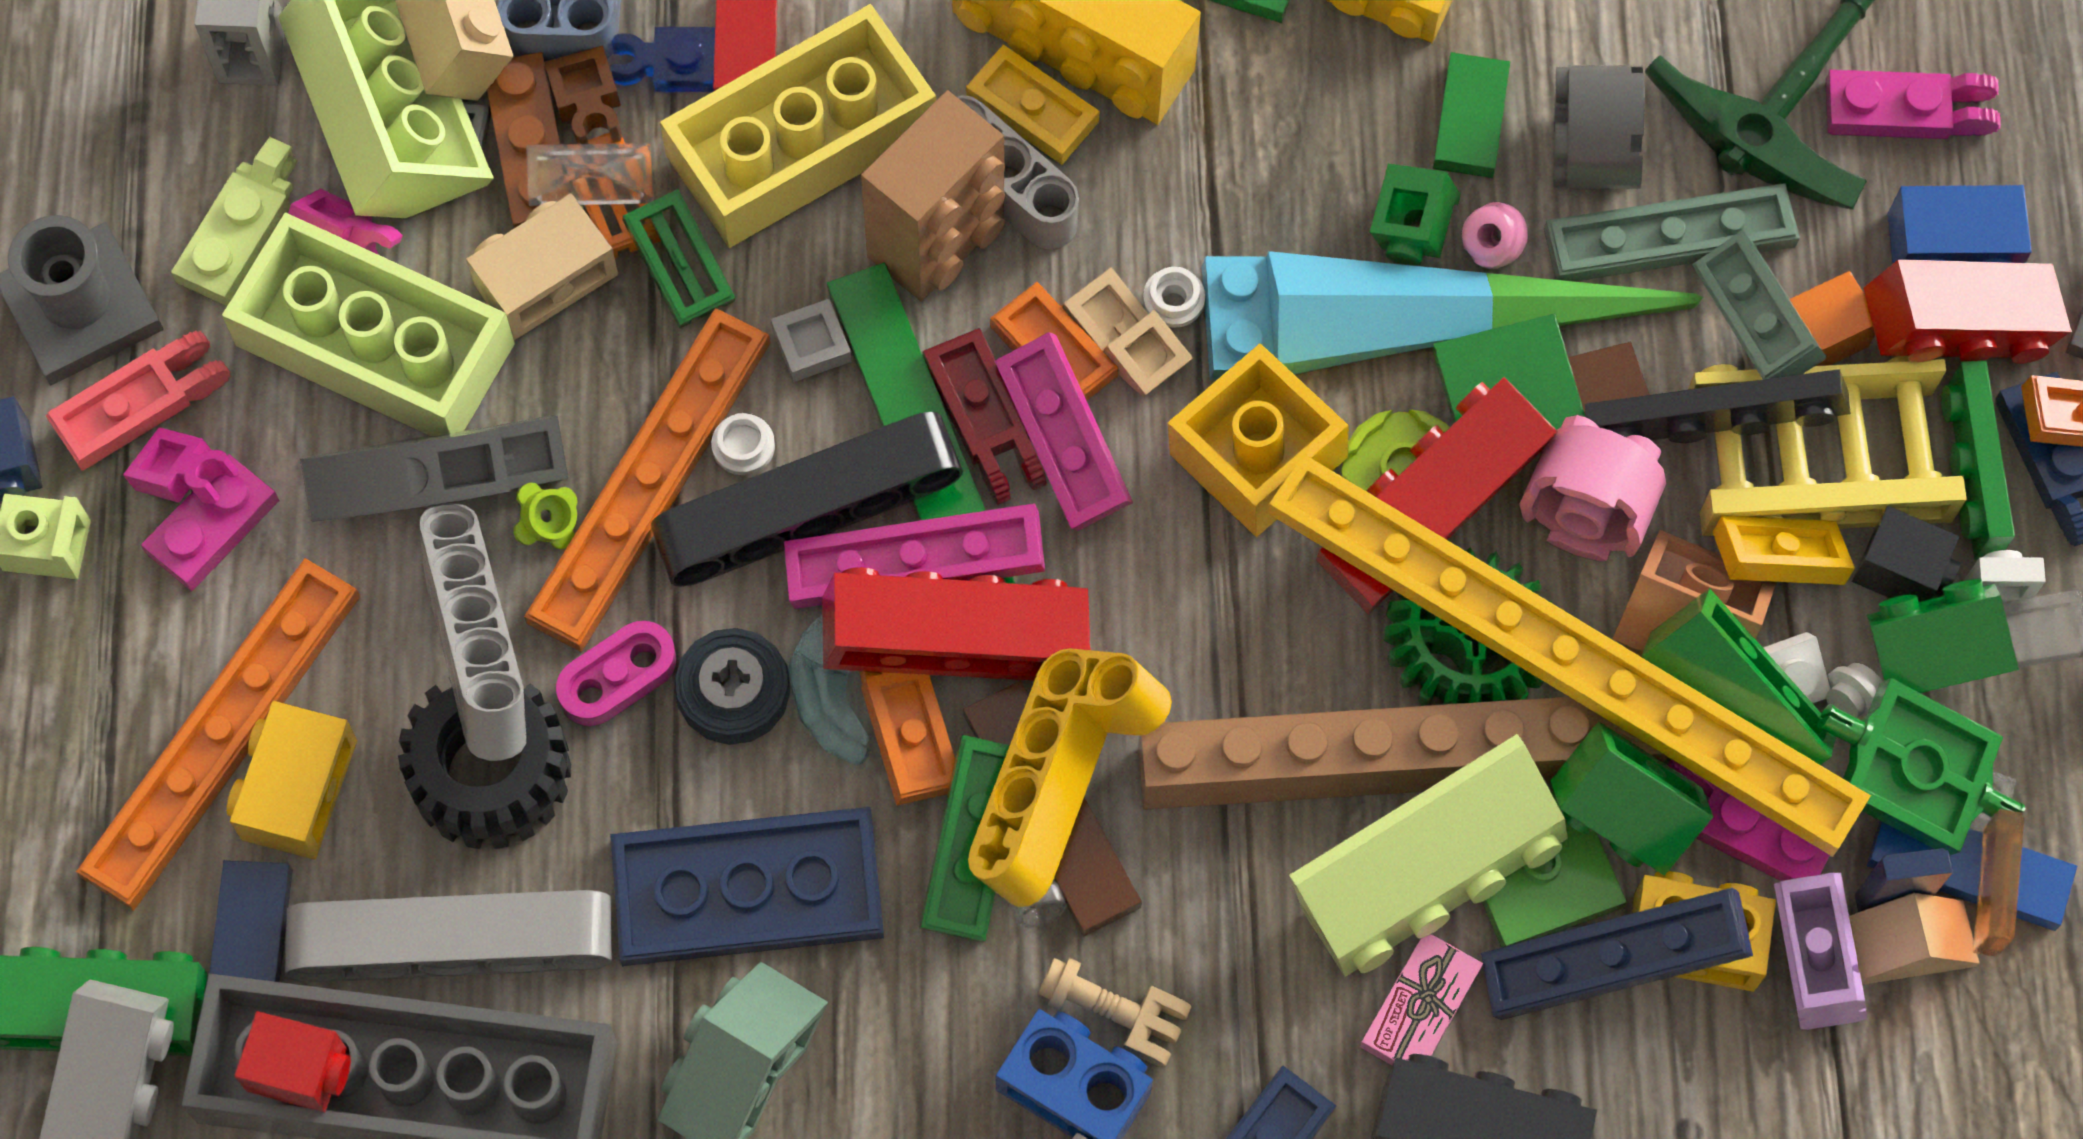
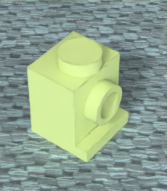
M4 494L0 509L1 569L8 572L78 579L91 520L77 497L64 496L63 500ZM26 525L37 527L33 532L24 534Z

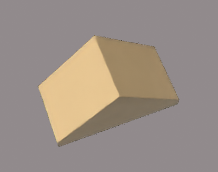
M1912 893L1849 916L1862 985L1977 967L1979 964L1964 901Z

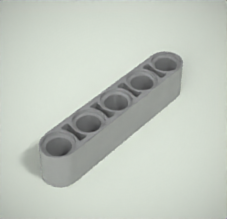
M458 503L435 505L426 510L420 518L423 571L466 745L470 752L478 758L489 761H502L514 757L526 745L523 683L478 517L466 505Z
M573 890L308 902L291 905L286 911L285 976L297 981L329 982L573 971L602 968L611 963V897L606 893L598 891Z

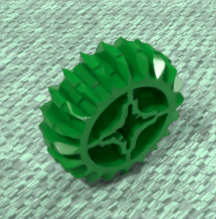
M1471 547L1467 550H1464L1472 556L1476 557ZM1497 551L1490 553L1486 564L1521 584L1519 579L1523 567H1521L1520 562L1510 566L1508 571L1505 572L1498 569L1500 556ZM1539 580L1529 581L1522 585L1539 595L1542 588ZM1398 592L1396 594L1400 600L1389 602L1386 616L1393 623L1385 627L1383 640L1395 647L1389 651L1387 660L1390 667H1406L1399 680L1402 688L1413 687L1419 683L1423 686L1418 697L1421 706L1430 703L1434 696L1444 700L1442 705L1506 701V699L1509 701L1526 700L1529 695L1527 687L1539 689L1543 685L1544 681L1513 662L1497 672L1482 675L1485 658L1498 653L1478 642L1473 655L1472 641L1464 638L1465 633L1460 634V630L1437 616L1435 620H1420L1426 609ZM1432 654H1442L1452 659L1457 666L1458 672L1441 664Z

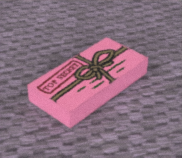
M1432 934L1421 938L1363 1038L1360 1048L1390 1065H1393L1396 1057L1408 1060L1410 1054L1432 1056L1483 963Z

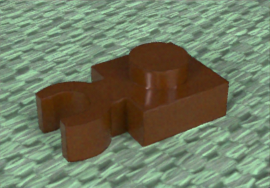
M603 45L544 62L562 123L572 120V130L578 148L582 152L590 150L587 135L595 128L607 129L613 143L620 142L622 132L617 114L612 108L619 107L621 104Z

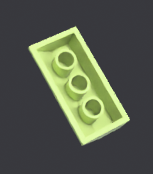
M291 0L278 18L356 216L409 218L488 186L494 178L462 99L426 94L395 0Z
M1516 734L1289 876L1303 913L1343 975L1346 977L1357 969L1360 973H1367L1384 964L1394 953L1392 947L1413 934L1417 938H1423L1440 929L1450 919L1449 912L1471 899L1473 903H1480L1495 895L1506 884L1505 877L1527 864L1532 869L1554 858L1562 849L1561 842L1568 839L1565 818L1524 742Z

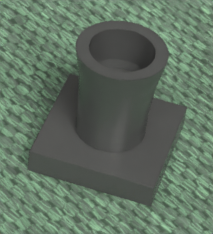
M50 215L28 223L14 237L8 252L9 269L0 273V291L50 386L164 330L107 222L88 229L83 223L74 218L63 215Z

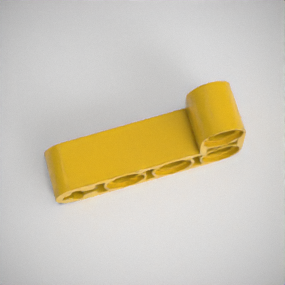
M1063 649L1048 657L1036 675L968 857L971 872L1014 906H1030L1038 902L1050 888L1107 734L1147 735L1164 723L1170 712L1172 703L1170 692L1133 657L1117 652Z

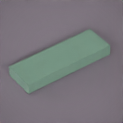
M1744 229L1692 264L1762 379L1804 374L1827 358Z

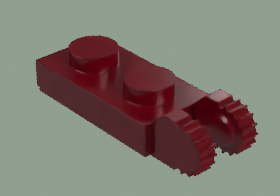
M975 329L922 351L935 387L972 464L978 463L982 478L993 501L999 505L1011 499L1008 480L1005 474L1001 472L994 457L1011 449H1014L1022 476L1031 486V489L1036 490L1045 486L1047 479L1043 467L1031 444L1030 437L981 329Z

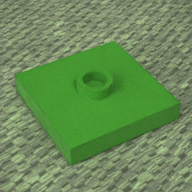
M1552 792L1551 794L1557 803L1555 793ZM1566 823L1568 839L1561 842L1562 849L1554 858L1532 869L1527 864L1505 877L1506 884L1499 892L1489 899L1482 901L1501 948L1552 935L1624 908L1627 901L1595 831L1591 830L1589 834H1583Z

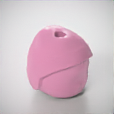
M1501 202L1488 203L1476 209L1467 217L1462 228L1464 249L1471 255L1477 265L1487 269H1498L1515 261L1522 254L1528 241V229L1523 215L1515 207ZM1499 230L1501 231V240L1497 238Z

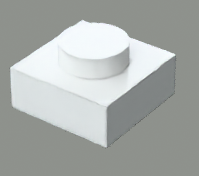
M2014 550L1990 552L1984 557H1979L1964 581L1981 579L1983 587L1995 584L2001 594L2003 604H2030L2046 582L2044 559L2022 557L2020 552Z
M1805 632L1763 647L1812 703L1826 699L1830 686L1816 636Z

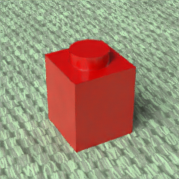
M257 1011L234 1077L249 1093L325 1113L331 1094L339 1096L345 1087L350 1071L351 1057L345 1055L347 1047L335 1031Z

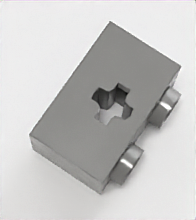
M197 0L194 25L218 83L278 85L284 42V31L278 18L282 12L279 0Z

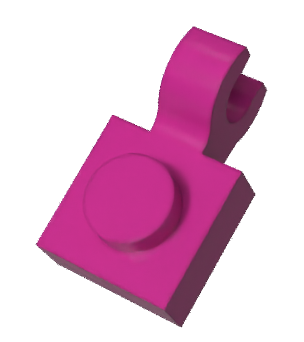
M321 188L291 203L288 214L375 254H378L376 243L383 247L391 248L400 243L403 236L392 226L371 222L373 216H356L350 202Z

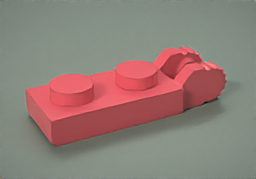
M195 330L183 335L180 339L174 340L158 351L154 348L47 412L48 414L45 416L81 471L86 470L191 405L189 401L202 400L211 395L213 391L219 390L221 386H224L229 381L228 378L231 377V372L221 360L203 364L201 368L195 369L177 381L171 374L173 371H181L187 368L194 361L204 357V354L211 347L209 345L211 343L204 333Z

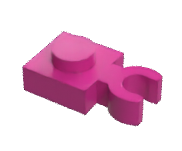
M159 427L123 476L135 491L179 503L188 490L191 489L200 501L212 504L217 503L221 496L210 482L220 475L236 477L240 471L225 452L211 450L202 438Z

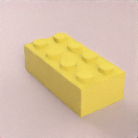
M869 4L660 121L667 158L728 248H731L863 173L936 101V95L874 7Z

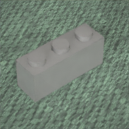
M91 979L73 992L40 1139H137L140 1125L146 1127L149 1125L158 1099V1086L149 1085L155 1060L161 1062L164 1060L173 1034L174 1023L164 1020L169 1002L168 998Z

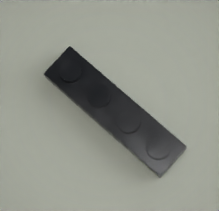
M1840 369L1585 404L1586 418L1596 423L1599 428L1613 431L1624 437L1638 435L1646 437L1651 441L1668 438L1671 442L1683 444L1701 441L1706 438L1707 433L1732 430L1733 433L1739 435H1755L1768 431L1770 425L1796 421V424L1800 426L1816 427L1833 422L1835 416L1851 414L1849 392Z

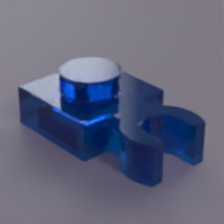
M655 27L654 42H643L639 37L628 33L614 35L612 39L614 55H631L634 57L633 61L628 64H611V73L615 84L633 85L640 82L645 76H653L655 92H714L715 27Z

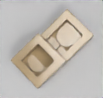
M1112 267L1061 306L1118 367V375L1142 397H1145L1193 359L1155 309L1148 314Z

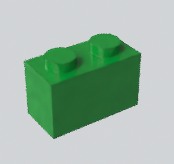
M1981 579L1965 580L1944 587V596L1918 602L1917 595L1898 596L1879 603L1880 612L1867 614L1883 681L1892 678L1919 693H1924L2019 670L2002 597L1995 584L1983 587Z
M1599 721L1551 779L1559 809L1567 824L1583 834H1589L1591 830L1595 831L1609 840L1611 848L1627 863L1635 867H1641L1645 863L1664 876L1714 817L1702 787Z

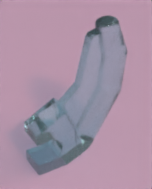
M821 615L803 632L790 660L788 673L800 721L822 748L829 754L859 766L869 756L870 750L866 747L869 743V737L846 701L847 682L851 671L823 669V619Z

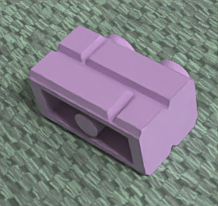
M1833 872L1775 883L1777 905L1800 1030L1866 1020L1865 997L1841 873Z

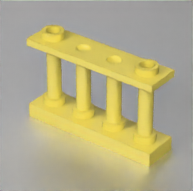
M1897 356L1883 363L1814 366L1804 373L1840 369L1848 388L1851 414L1837 416L1846 478L1840 483L1817 484L1815 479L1809 478L1802 426L1796 424V421L1776 424L1784 479L1778 486L1754 487L1753 483L1746 480L1741 436L1733 433L1732 430L1714 432L1721 485L1709 491L1699 512L1702 536H1714L1712 532L1721 515L1836 521L1839 529L1875 527L1887 506L1930 524L1952 523L1967 500L1963 476L1942 477L1940 472L1934 471L1923 396L1933 395L1946 372L1945 359L1912 362L1908 359V356ZM1714 365L1705 368L1701 372L1694 373L1688 390L1763 379L1757 369L1738 370L1733 365ZM1897 397L1909 475L1904 479L1879 480V477L1873 475L1871 471L1861 399Z

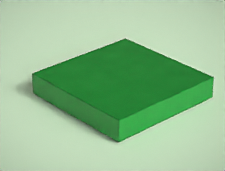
M1555 313L1433 345L1432 351L1453 424L1462 416L1455 409L1456 406L1476 386L1483 382L1491 389L1503 377L1556 430L1561 428L1566 417L1576 415L1585 417Z

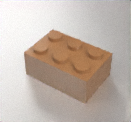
M949 90L942 94L861 174L867 257L876 265L885 262L890 276L921 302L935 288L940 291L947 288L962 270L963 260L977 246L981 249L989 246L998 237L1005 224L1004 135Z

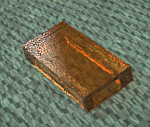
M1999 809L1983 829L1973 953L1996 957L2015 937L2024 817H2022L2020 812Z

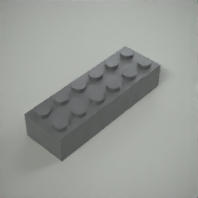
M209 974L182 1107L198 1124L315 1139H601L618 1043L610 1024ZM257 1011L335 1031L347 1047L345 1055L351 1057L347 1082L339 1096L331 1094L325 1113L249 1093L234 1077Z

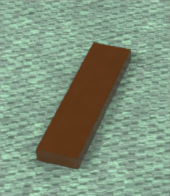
M1020 680L963 708V716L976 738L1010 745L1029 695ZM1084 797L1053 879L1083 937L1140 909L1142 905L1139 895Z

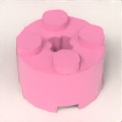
M1579 415L1566 417L1561 428L1557 429V434L1542 450L1519 503L1522 517L1527 523L1536 517L1541 524L1551 530L1546 541L1576 556L1597 561H1607L1611 551H1625L1628 557H1632L1641 546L1666 485L1664 469L1658 463L1661 450L1646 437L1638 435L1624 437L1613 431L1599 428L1596 423L1586 417Z

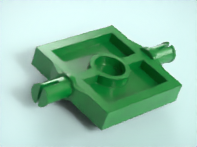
M1892 678L1879 683L1869 712L1862 720L1840 710L1833 704L1827 705L1821 713L1820 717L1822 719L1818 721L1817 728L1850 744L1849 763L1843 779L1871 795L1862 812L1934 849L1944 848V851H1949L1950 856L1961 852L1970 825L1980 813L2003 823L2010 829L2016 827L2022 818L2020 813L2025 811V805L1992 789L1993 764L2003 736Z

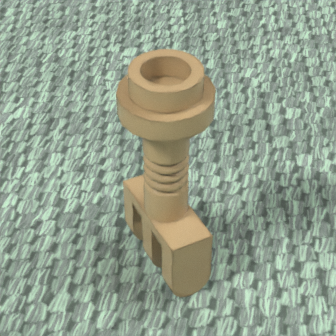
M1056 958L1053 959L1038 992L1039 995L1049 999L1047 1006L1060 1011L1066 999L1087 1010H1093L1094 1013L1099 1012L1100 1016L1105 1015L1107 1019L1111 1018L1113 1022L1130 1029L1122 1047L1123 1049L1153 1065L1166 1067L1171 1053L1149 1042V1037L1152 1035L1163 1041L1175 1044L1181 1029L1159 1018L1160 1012L1162 1011L1175 1018L1186 1020L1191 1010L1189 1003L1151 985L1142 1004L1139 1005L1124 997L1120 998L1118 994L1114 995L1113 992H1108L1106 989H1102L1100 986L1077 976L1081 965L1080 962L1068 958L1066 963Z

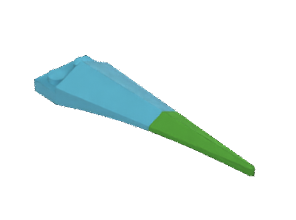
M1268 251L1266 257L1205 256L1201 266L1202 282L1205 290L1204 309L1210 380L1219 379L1259 343L1295 375L1337 365L1433 347L1435 343L1554 313L1558 325L1564 326L1694 309L1703 299L1702 296L1694 293Z

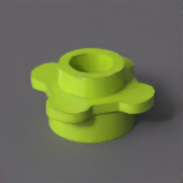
M536 483L522 485L516 494V499L521 505L519 522L513 528L516 540L522 545H531L539 541L550 543L555 549L567 548L575 535L573 528L577 521L576 506L578 503L575 493L568 487L543 490ZM543 510H547L550 513V520L548 522H544L541 519V512Z

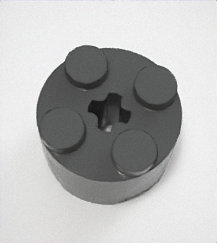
M1568 65V67H1556L1553 187H1566V189H1641L1643 156H1639V152L1642 150V136H1644L1643 66Z

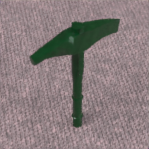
M1841 0L1839 8L1821 31L1788 66L1760 103L1753 99L1717 90L1687 77L1662 55L1653 60L1646 68L1644 73L1708 146L1719 154L1718 160L1723 165L1722 169L1732 176L1734 173L1742 175L1744 172H1747L1772 185L1785 183L1787 191L1822 204L1850 210L1854 209L1867 180L1841 169L1820 157L1800 140L1785 119L1814 84L1832 54L1857 22L1866 17V11L1875 0Z

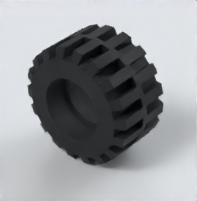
M532 684L523 689L526 745L522 749L520 760L507 777L488 786H467L449 776L450 765L455 754L466 743L452 687L442 692L437 685H434L425 692L429 704L425 708L414 704L407 716L412 729H401L399 744L404 754L398 755L400 771L405 779L404 783L423 819L430 827L436 825L441 836L451 842H454L458 836H461L466 847L481 849L483 839H491L494 849L509 847L507 836L518 832L522 842L534 836L531 824L538 819L544 825H547L555 816L552 803L554 801L564 802L568 792L564 779L571 777V761L568 756L569 748L551 703L545 704L541 692Z

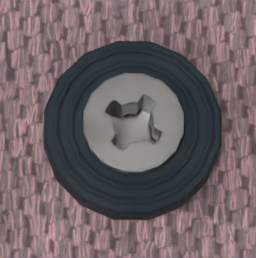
M739 628L715 630L696 640L681 657L674 679L677 706L687 724L706 739L727 745L752 742L770 732L784 715L791 693L788 666L777 647L760 634ZM730 674V680L721 686L719 683H722Z

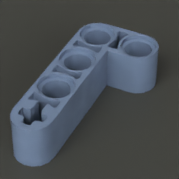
M499 0L497 9L514 57L542 52L544 62L603 45L608 59L616 49L621 0ZM523 21H538L536 25L530 28L522 29L516 27ZM583 23H599L597 27L591 30L576 29Z

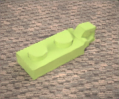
M269 137L255 156L253 165L243 161L236 169V173L232 172L171 271L177 284L228 306L285 212L289 211L290 204L288 198L293 190V186L287 179L297 164V159L294 158L290 145Z

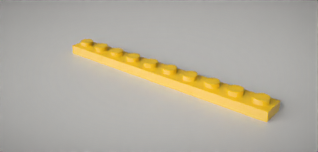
M1305 454L1302 455L1269 503L1268 514L1832 857L1841 846L1871 796Z

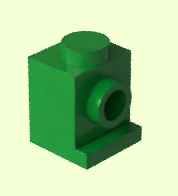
M1388 163L1370 233L1381 249L1386 250V257L1394 262L1418 266L1421 264L1423 256L1440 258L1453 207L1459 204L1461 193L1446 171ZM1422 218L1420 227L1411 226L1415 220Z

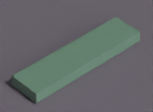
M1785 183L1546 220L1544 227L1556 280L1573 282L1695 263L1743 229L1760 253L1794 248L1800 239Z

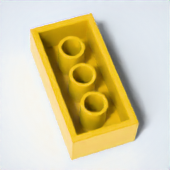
M952 0V13L956 14L958 19L969 29L978 33L989 32L1007 42L1009 47L1028 61L1040 60L1058 70L1062 77L1071 85L1083 90L1091 88L1111 99L1113 104L1124 114L1133 118L1144 117L1156 125H1159L1195 71L1201 11L1180 0Z

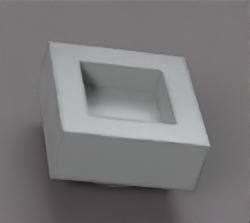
M830 299L771 319L772 331L793 382L852 362L850 348Z

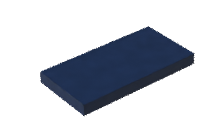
M871 807L610 834L619 954L622 966L884 938Z

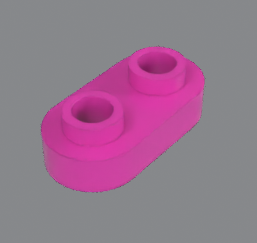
M632 622L566 665L559 674L556 683L557 698L564 714L570 720L580 725H600L609 721L665 683L672 675L676 666V652L670 634L662 626L654 622ZM641 652H650L656 656L655 661L648 667L642 668L633 664L635 656ZM588 688H598L603 692L601 698L595 703L588 704L580 700L581 693Z

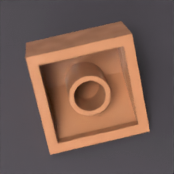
M1659 529L1612 640L1624 644L1625 648L1641 657L1650 632L1709 588L1756 639L1762 627L1776 582L1731 580L1721 555Z

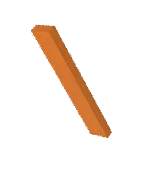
M717 308L714 309L525 614L524 618L528 625L580 652L584 650L653 537L651 522L655 517L669 510L711 442L716 427L727 416L771 344L769 334Z
M303 559L79 866L76 872L82 879L133 911L137 908L248 754L250 736L257 720L260 718L266 720L272 701L284 703L357 603L361 596L355 587L310 560Z

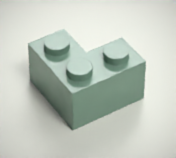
M762 962L753 968L742 980L732 977L720 992L714 1007L710 1008L705 1004L702 1005L690 1021L683 1039L691 1045L686 1056H680L676 1060L662 1083L661 1091L668 1094V1097L657 1120L687 1139H748L754 1133L777 1081L806 1052L828 1002Z

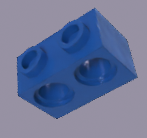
M1038 1009L997 1072L996 1091L1071 1138L1078 1132L1087 1139H1123L1151 1094L1153 1078L1145 1074L1148 1067L1142 1060L1123 1048L1114 1046L1111 1052L1088 1039L1091 1034L1090 1030L1074 1017L1061 1011H1057L1055 1016L1052 1017L1043 1010ZM1044 1048H1053L1060 1051L1066 1057L1068 1064L1057 1074L1045 1075L1036 1071L1030 1060L1037 1051ZM1109 1083L1122 1091L1125 1100L1118 1108L1104 1111L1090 1103L1087 1093L1097 1084Z

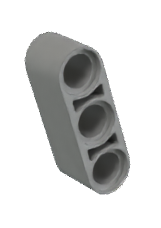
M956 96L1004 135L1005 167L1014 168L1020 172L1014 177L1004 178V219L1026 239L1040 248L1052 250L1062 248L1070 243L1076 235L1079 195L1073 182L982 102L969 96ZM1045 206H1056L1062 209L1064 213L1055 217H1047L1038 213L1037 210Z

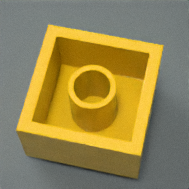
M1261 343L1167 422L1170 456L1256 538L1277 520L1268 514L1269 503L1303 454L1331 471L1348 458L1349 425Z

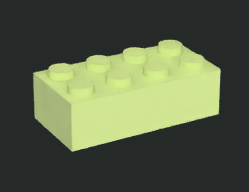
M286 212L222 314L237 347L431 437L462 432L466 429L515 345L505 312Z

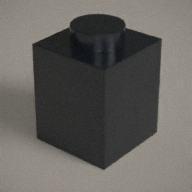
M1887 506L1873 530L1852 582L1890 599L1903 595H1917L1918 602L1932 599L1935 593L1944 596L1943 588L1953 584L1961 562L1951 558L1960 536Z

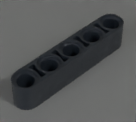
M924 412L673 507L653 519L651 530L670 583L679 587L691 586L785 551L784 541L826 535L938 492L958 481L962 476L963 470L942 416L937 412Z

